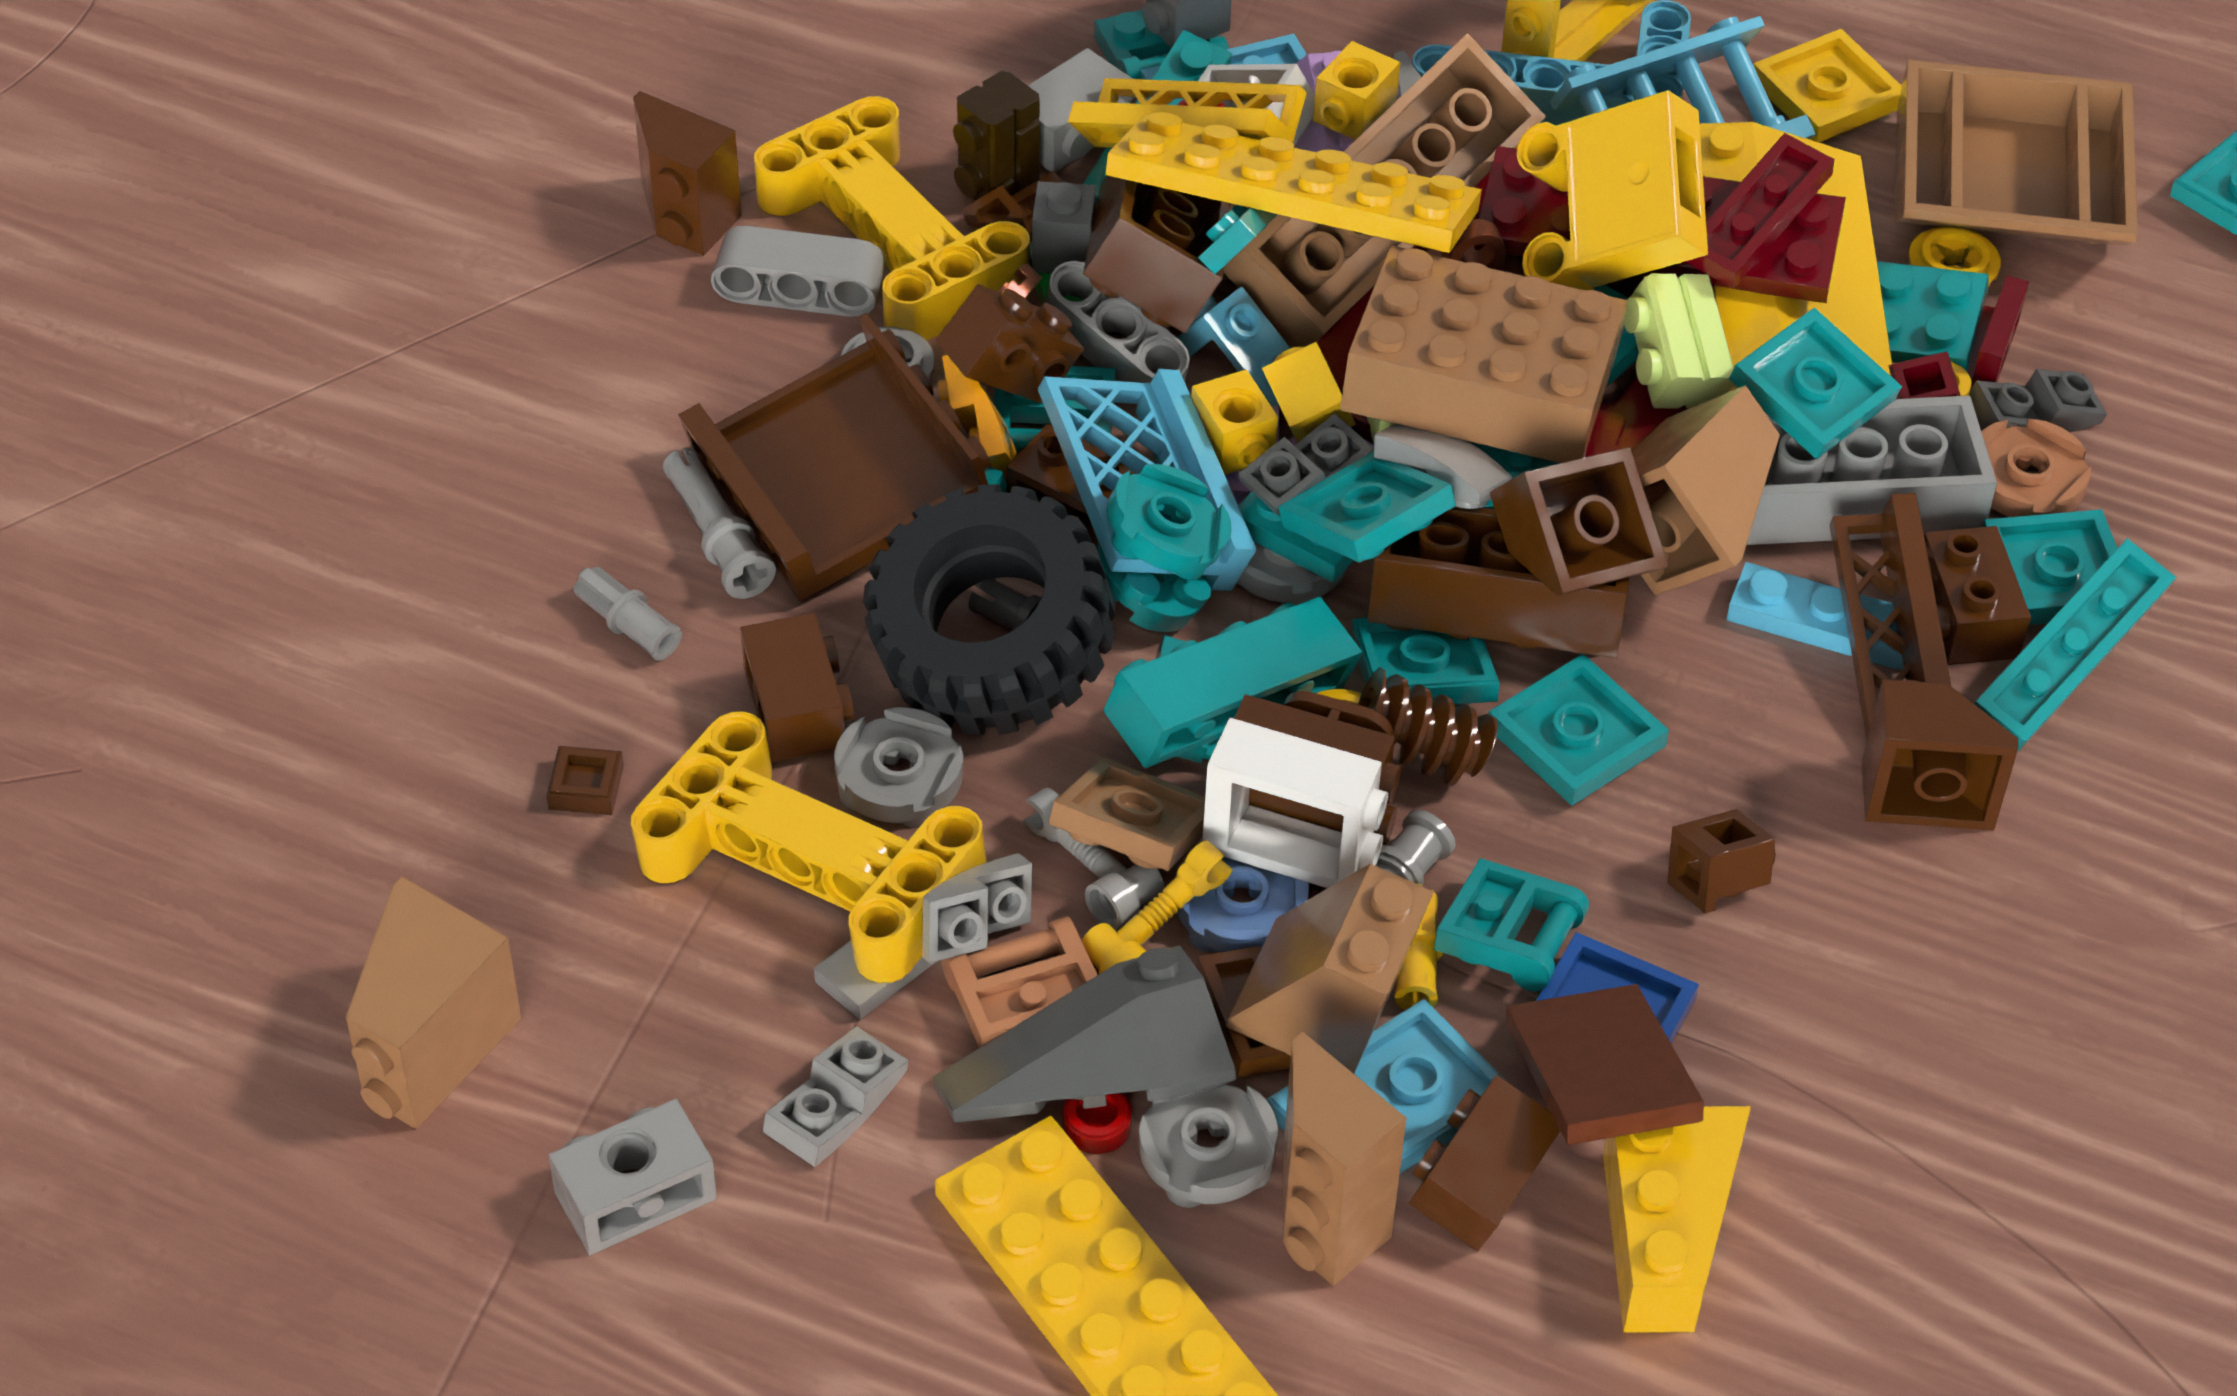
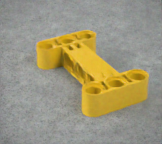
M868 96L859 99L758 147L754 154L757 203L763 211L775 216H788L818 202H822L858 239L873 243L885 254L887 260L886 267L891 273L886 275L882 282L884 327L907 329L919 334L928 341L939 336L977 284L997 291L1006 282L1010 284L1013 279L1019 284L1022 282L1013 273L1022 264L1026 265L1028 263L1030 265V235L1024 227L1010 221H998L963 236L893 168L900 159L899 109L891 100L880 96Z
M743 711L730 712L720 716L712 722L640 802L631 815V828L639 866L643 875L651 881L658 883L677 882L691 874L711 850L714 849L850 911V936L854 961L859 973L866 979L878 983H892L905 977L923 956V897L944 881L961 872L987 863L982 821L978 814L969 808L947 806L933 812L909 840L903 839L771 780L772 765L766 730L761 719L754 714Z

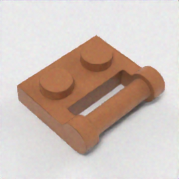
M1069 916L1048 922V929L987 946L985 949L941 960L947 983L957 996L979 1048L1097 976L1095 968ZM1050 955H1056V957L1049 958L1043 961H1039L1009 971L998 973L992 976H988L978 980L976 978L982 975L993 973L999 970L1010 968Z

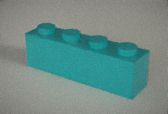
M1320 596L1298 605L1286 603L1259 620L1248 624L1244 621H1239L1225 628L1217 636L1198 643L1195 640L1183 642L1169 654L1148 662L1144 659H1139L1129 663L1116 675L1114 679L1115 685L1103 712L1143 767L1148 768L1220 739L1229 718L1235 717L1245 694L1283 705L1285 699L1294 692L1309 691L1318 693L1331 689H1343L1363 652Z

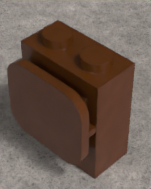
M1298 691L1290 694L1285 699L1283 705L1245 694L1234 719L1382 762L1379 790L1388 792V801L1382 822L1378 830H1374V833L1383 835L1382 844L1387 845L1397 815V807L1390 806L1388 803L1391 804L1395 797L1402 771V766L1392 763L1395 736H1393V729L1389 721L1373 709L1309 691ZM1250 788L1249 805L1342 832L1344 819L1342 815Z

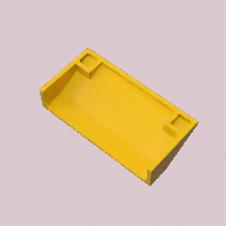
M1754 122L1700 123L1703 176L1741 182L1786 132ZM1786 133L1835 159L1833 175L1817 193L1846 197L1827 303L1713 286L1733 368L1738 362L1804 314L1816 308L1889 374L1888 365L1892 364L1861 156ZM1734 384L1728 392L1733 391L1738 387Z

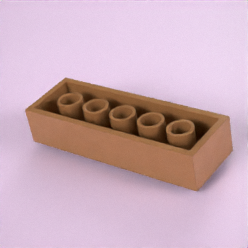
M1467 33L1343 152L1348 154L1352 161L1370 165L1380 162L1396 163L1404 166L1410 174L1428 178L1436 175L1454 176L1463 180L1465 186L1474 188L1491 171L1496 147L1515 148L1528 128L1540 123L1546 116ZM1278 214L1224 266L1223 272L1238 288L1241 286L1244 288L1266 318L1294 347H1306L1323 336L1376 284L1390 245L1406 249L1413 248L1415 245Z

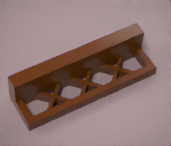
M1916 493L1891 494L1882 514L1833 516L1829 524L1866 739H1868L1877 702L1875 685L1880 688L1882 679L1892 680L1871 664L1869 652L1880 639L1902 655L1904 667L1893 680L1904 681L1906 678V680L1944 683L1951 686ZM1880 533L1883 555L1873 566L1851 551L1849 535ZM1885 565L1887 576L1880 572ZM1855 572L1863 577L1858 584ZM1870 583L1892 598L1893 611L1883 623L1861 607L1859 595ZM1895 621L1898 634L1890 628ZM1865 628L1869 630L1871 633H1873V635L1868 639V641L1866 637Z

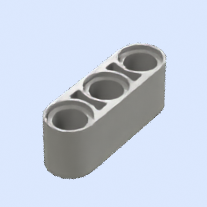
M736 226L729 229L724 235L712 272L711 284L718 295L736 303L859 317L865 313L869 314L874 309L887 260L885 254L878 246L861 239L754 226Z
M1064 262L1055 268L1050 276L1046 303L1056 307L1070 319L1072 326L1069 331L1084 347V351L1081 354L1096 367L1116 369L1115 381L1151 383L1155 376L1150 371L1151 369L1180 370L1185 382L1190 357L1187 348L1165 327L1150 321L1142 313L1140 307L1121 296L1112 298L1098 291L1091 284L1089 278L1083 275L1084 262ZM1064 296H1075V297L1080 298V299L1083 300V301L1073 302V301H1069V300H1067V299H1065V298H1063V297H1064ZM1116 332L1124 335L1126 338H1112L1106 333Z

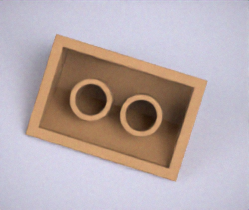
M1302 1031L1292 1039L1282 1156L1283 1244H1285L1292 1259L1301 1268L1307 1271L1315 1270L1334 1287L1392 1238L1407 1118Z

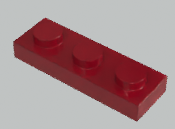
M1784 133L1706 221L1708 255L1685 262L1734 289L1833 175L1835 159Z

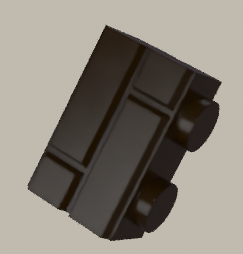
M1000 71L983 81V87L974 86L957 96V124L953 127V136L958 145V167L954 170V179L961 192L975 200L1001 185L1010 196H1013L1040 179L1039 94L1010 72Z

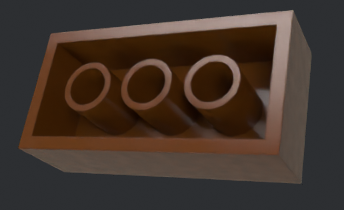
M1106 175L1100 184L1083 275L1088 277L1091 284L1101 293L1112 298L1121 296L1140 307L1142 313L1153 323L1162 327L1173 326L1186 333L1223 278L1224 267L1214 275L1198 257L1213 243L1206 233L1231 210V203Z
M1454 506L1434 518L1432 523L1426 528L1407 534L1385 547L1383 553L1375 557L1368 622L1384 624L1389 628L1400 631L1419 629L1446 633L1451 637L1462 640H1469L1470 637L1509 642L1516 647L1525 649L1543 647L1571 651L1578 656L1584 654L1588 658L1598 656L1617 658L1629 578L1556 596L1508 552L1494 509H1465Z

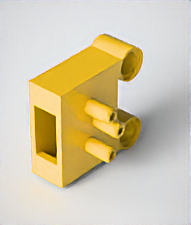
M1667 90L1556 126L1548 122L1537 123L1529 127L1522 135L1516 154L1519 165L1525 171L1551 187L1562 192L1568 191L1570 240L1554 232H1548L1535 237L1528 244L1522 261L1526 276H1535L1547 282L1586 291L1593 290L1594 287L1708 255L1699 110L1671 91Z

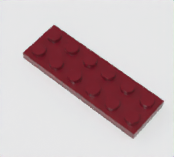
M1497 146L1479 219L1490 221L1498 228L1505 244L1506 255L1523 257L1528 244L1535 237L1543 233L1554 232L1570 240L1568 191H1559L1525 171L1518 163L1516 148ZM1703 176L1706 221L1741 182ZM1816 193L1734 289L1827 303L1846 197ZM1485 244L1474 245V250L1482 249ZM1681 262L1639 275L1648 276L1651 273L1676 274L1677 277H1680L1683 274L1706 273L1686 262ZM1709 275L1712 286L1733 289Z

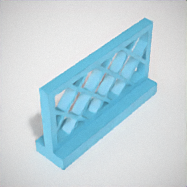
M1158 369L1151 383L1044 376L1038 387V392L1110 571L1175 574L1174 572L1154 567L1141 559L1132 560L1125 558L1111 544V537L1114 531L1107 518L1106 506L1108 498L1103 496L1100 485L1103 484L1113 491L1122 474L1114 470L1119 462L1136 474L1142 471L1144 465L1155 464L1132 449L1133 445L1138 442L1153 452L1157 464L1180 469L1203 482L1209 488L1205 498L1213 504L1216 511H1218L1221 504L1227 510L1231 520L1230 539L1217 561L1207 567L1203 575L1211 590L1232 591L1257 549L1180 370ZM1064 399L1077 401L1092 411L1093 414L1088 419L1067 406ZM1113 403L1137 404L1135 411L1139 421ZM1102 418L1129 437L1123 443L1097 426L1096 423ZM1083 439L1087 440L1112 458L1105 464L1084 450L1081 441ZM1161 513L1165 519L1171 521L1170 516Z

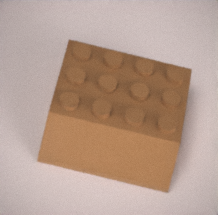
M1908 59L1897 107L1894 222L1965 228L1979 232L2015 234L2034 238L2043 237L2090 244L2125 246L2136 243L2138 221L2133 83Z
M1390 245L1348 353L1340 410L1557 463L1584 458L1625 327L1624 324L1628 311L1627 300L1607 296L1595 290L1585 291L1547 282L1535 276L1525 277L1491 269L1480 263H1466L1431 255L1420 249H1406Z

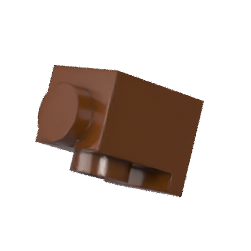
M1738 809L1673 826L1667 883L1703 913L1716 911L1717 899L1735 897L1744 891L1771 884L1772 867L1776 857L1775 838Z

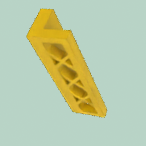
M1105 78L1098 102L1073 101L1068 123L1094 147L1113 148L1144 114L1149 115L1155 112L1177 115L1182 119V123L1200 127L1225 125L1237 130L1240 136L1258 140L1266 137H1278L1293 143L1307 92L1300 85ZM1119 96L1136 97L1140 104L1117 102ZM1175 98L1185 99L1188 106L1167 104ZM1223 100H1232L1237 108L1216 106ZM1272 102H1284L1280 119L1270 109H1265Z

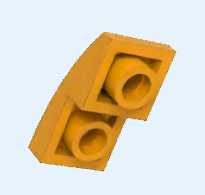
M948 355L942 356L946 379L938 381L940 401L946 399L967 434L970 433V437L974 435L984 447L989 457L991 468L1002 471L1005 480H1007V466L1017 456V452L1003 418L980 383L965 377Z

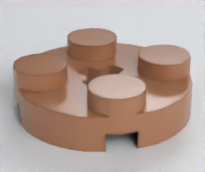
M2028 419L2026 427L2014 426L2007 428L2009 420L1991 424L1981 431L1997 481L1991 504L1993 510L2009 517L2072 512L2081 504L2091 478V466L2088 468L2084 461L2086 450L2082 443L2070 432L2050 422ZM2033 466L2039 469V473L2030 474L2020 469L2025 470Z

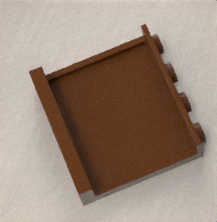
M867 313L859 316L866 339L864 344L722 421L714 424L700 403L678 414L690 447L698 452L704 467L736 514L751 524L756 535L755 540L762 550L771 557L776 569L800 602L871 563L875 554L880 549L888 551L890 547L886 537L899 523H902L904 526L914 520L912 512L920 506L929 502L931 507L944 502L946 501L944 494L962 488L964 494L978 492V485H988L985 471L991 468V463L980 441L974 435L967 439L961 433V423L946 399L940 402L934 399L932 386L922 368L918 364L909 367L905 362L906 357L902 346L890 329L881 332Z

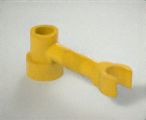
M1208 840L1202 841L1190 851L1185 862L1178 868L1177 877L1162 890V893L1158 894V897H1154L1153 901L1148 903V906H1144L1143 910H1140L1139 914L1132 917L1121 929L1115 931L1107 923H1100L1092 927L1083 937L1082 943L1092 964L1099 970V974L1117 963L1138 958L1142 953L1146 952L1141 945L1154 934V931H1158L1159 927H1162L1163 923L1168 921V918H1172L1173 914L1178 912V909L1183 908L1194 896H1203L1207 891L1222 885L1233 870L1222 860L1224 854Z

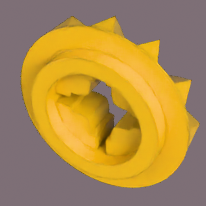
M1942 226L1926 230L1912 241L1908 253L1909 265L1989 274L1988 288L1992 281L1997 280L2001 266L2000 255L1996 247L1984 236L1965 228ZM1943 262H1946L1947 264H1949V265H1951V266H1949V267L1944 266V265H1943ZM1964 262L1963 269L1954 264Z

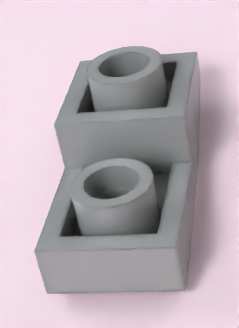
M1394 424L1374 434V458L1404 464L1450 483L1456 504L1455 507L1465 509L1483 507L1491 499L1490 491L1512 479V476L1498 462L1466 440L1400 424Z
M1019 853L961 872L927 893L923 897V958L931 963L987 948L989 933L1031 923L1032 863Z
M856 1026L813 1059L809 1080L765 1112L763 1132L816 1167L840 1147L878 1108L907 1071L909 1060Z

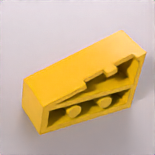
M1751 1106L1704 1107L1703 1121L1699 1123L1618 1136L1605 1140L1603 1161L1623 1333L1695 1332Z

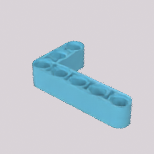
M1658 0L1645 6L1641 16L1636 56L1689 39L1691 16L1687 8L1678 2L1670 0ZM1427 45L1421 47L1412 57L1414 68L1422 77L1453 46ZM1484 50L1546 116L1540 123L1548 122L1556 126L1586 116L1580 103L1554 111L1550 100L1564 84L1563 77L1567 73L1591 62ZM1592 63V64H1594V66H1595L1596 69L1608 65V64ZM1676 71L1650 79L1656 94L1669 90L1682 99L1684 87ZM1629 87L1602 95L1608 109L1635 101Z

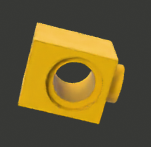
M1351 41L1316 77L1313 121L1356 140L1397 101L1401 62Z
M1317 342L1306 347L1290 348L1278 355L1273 363L1262 368L1297 443L1334 413L1348 426L1356 425L1350 412L1340 410L1342 394Z
M1247 369L1192 386L1191 398L1224 475L1245 469L1276 444L1278 416Z

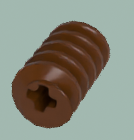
M1381 667L1369 678L1358 702V705L1377 711L1389 721L1393 729V736H1395L1394 745L1396 743L1401 745L1398 761L1401 765L1407 767L1413 762L1418 753L1423 754L1421 772L1430 777L1440 764L1444 763L1446 764L1444 782L1451 787L1458 782L1464 772L1470 774L1471 777L1476 776L1491 756L1498 730L1495 717L1489 714L1477 717L1474 708L1466 704L1455 707L1453 700L1443 694L1432 698L1431 691L1423 685L1418 684L1409 688L1407 679L1398 674L1386 678L1385 670Z

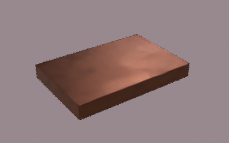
M1637 984L1506 1006V1025L1567 1145L1703 1121L1704 1101Z

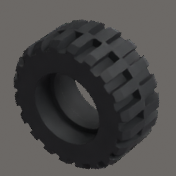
M999 484L978 485V492L964 494L962 488L945 493L946 501L933 507L927 502L912 512L914 520L907 526L899 523L886 537L890 547L888 551L880 549L875 554L869 568L874 580H869L865 584L863 603L868 612L864 618L868 634L893 687L898 688L903 701L911 708L923 710L939 717L950 728L953 727L956 721L959 723L964 734L984 735L986 727H997L1000 735L1018 732V724L1034 719L1037 726L1054 718L1051 712L1053 708L1061 703L1068 708L1083 695L1080 684L1084 680L1090 683L1096 680L1104 667L1100 653L1106 654L1112 648L1115 631L1111 622L1116 617L1115 604L1095 544L1091 542L1088 530L1078 517L1068 515L1065 506L1051 497H1043L1038 502L1036 493L1032 489L1012 486L1011 492L1005 493L1001 491ZM1012 577L1031 581L1044 588L1042 598L1031 616L1018 628L1004 636L984 642H961L937 633L940 620L948 606L961 593L977 583L995 578Z

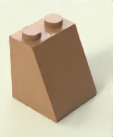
M1746 385L1666 418L1632 451L1668 563V567L1641 575L1654 595L1733 568L1743 558L1780 434Z
M1369 864L1276 918L1225 1027L1283 1051L1290 1056L1292 1039L1303 1031L1355 1074L1434 891Z
M401 876L392 886L349 1006L346 1020L353 1048L352 1056L356 1061L362 1088L360 1093L363 1100L381 1117L390 1119L395 1116L417 1130L522 1018L508 937Z

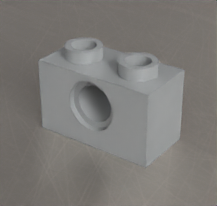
M677 1098L656 1108L641 1109L632 1114L626 1121L596 1134L574 1138L563 1148L548 1154L555 1195L589 1256L717 1199L713 1159ZM627 1170H639L634 1173H622Z

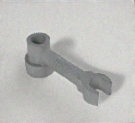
M1050 788L1042 789L1026 799L1037 810V812L1024 819L1026 825L1037 836L1045 837L1051 842H1059L1099 878L1085 889L1087 907L1098 924L1107 923L1115 931L1120 929L1132 917L1139 914L1140 907L1153 900L1154 897H1158L1159 893H1162L1164 881L1160 872L1157 869L1144 868L1136 864L1126 868L1103 846L1080 843L1074 840L1069 835V832L1049 825L1053 803L1059 795Z

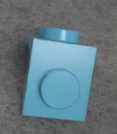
M1242 286L1219 304L1210 296L1187 332H1183L1177 338L1187 348L1189 357L1214 340L1236 370L1239 372L1247 369L1271 406H1278L1277 399L1262 368L1273 363L1278 355L1290 349V347Z

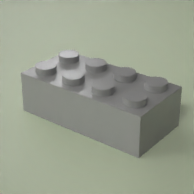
M1970 396L1895 399L1890 405L1818 459H1815L1767 415L1780 434L1747 545L1832 541L1829 524L1833 516L1882 514L1891 494L1916 493L1923 534L1934 531L1978 528L1983 526L1984 519H1988L1997 481ZM1880 533L1849 535V540L1881 538Z

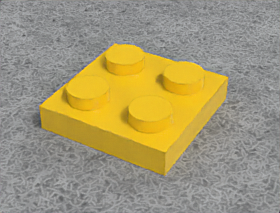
M1842 29L1753 63L1768 98L1790 119H1794L1807 114L1816 134L1811 139L1812 141L1822 142L1897 111L1902 85Z

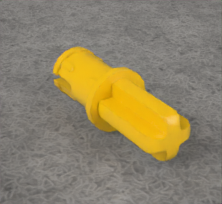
M1433 892L1397 977L1395 1002L1404 1010H1407L1423 999L1432 1007L1438 1001L1436 990L1437 961L1443 953L1434 950L1438 914V897L1435 892Z

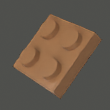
M1103 757L1054 801L1049 825L1069 832V835L1080 843L1094 846L1102 845L1128 855L1130 861L1138 866L1149 869L1161 868L1169 871L1203 837L1205 796Z

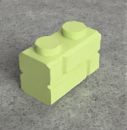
M1651 273L1644 277L1633 294L1627 299L1628 311L1624 326L1629 333H1634L1639 351L1636 362L1637 378L1642 385H1647L1653 407L1680 408L1686 405V408L1690 409L1727 393L1734 385L1729 380L1734 368L1709 275L1683 274L1677 277L1676 274Z

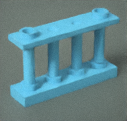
M1761 16L1739 22L1737 17H1730L1710 27L1705 34L1598 69L1592 63L1582 65L1563 77L1564 84L1550 100L1554 111L1580 103L1585 115L1588 116L1608 109L1602 95L1629 87L1634 100L1642 99L1656 94L1650 79L1676 71L1692 106L1699 110V122L1725 123L1698 65L1699 63L1724 55L1755 123L1809 140L1816 135L1807 114L1785 121L1782 115H1776L1745 49L1765 26Z

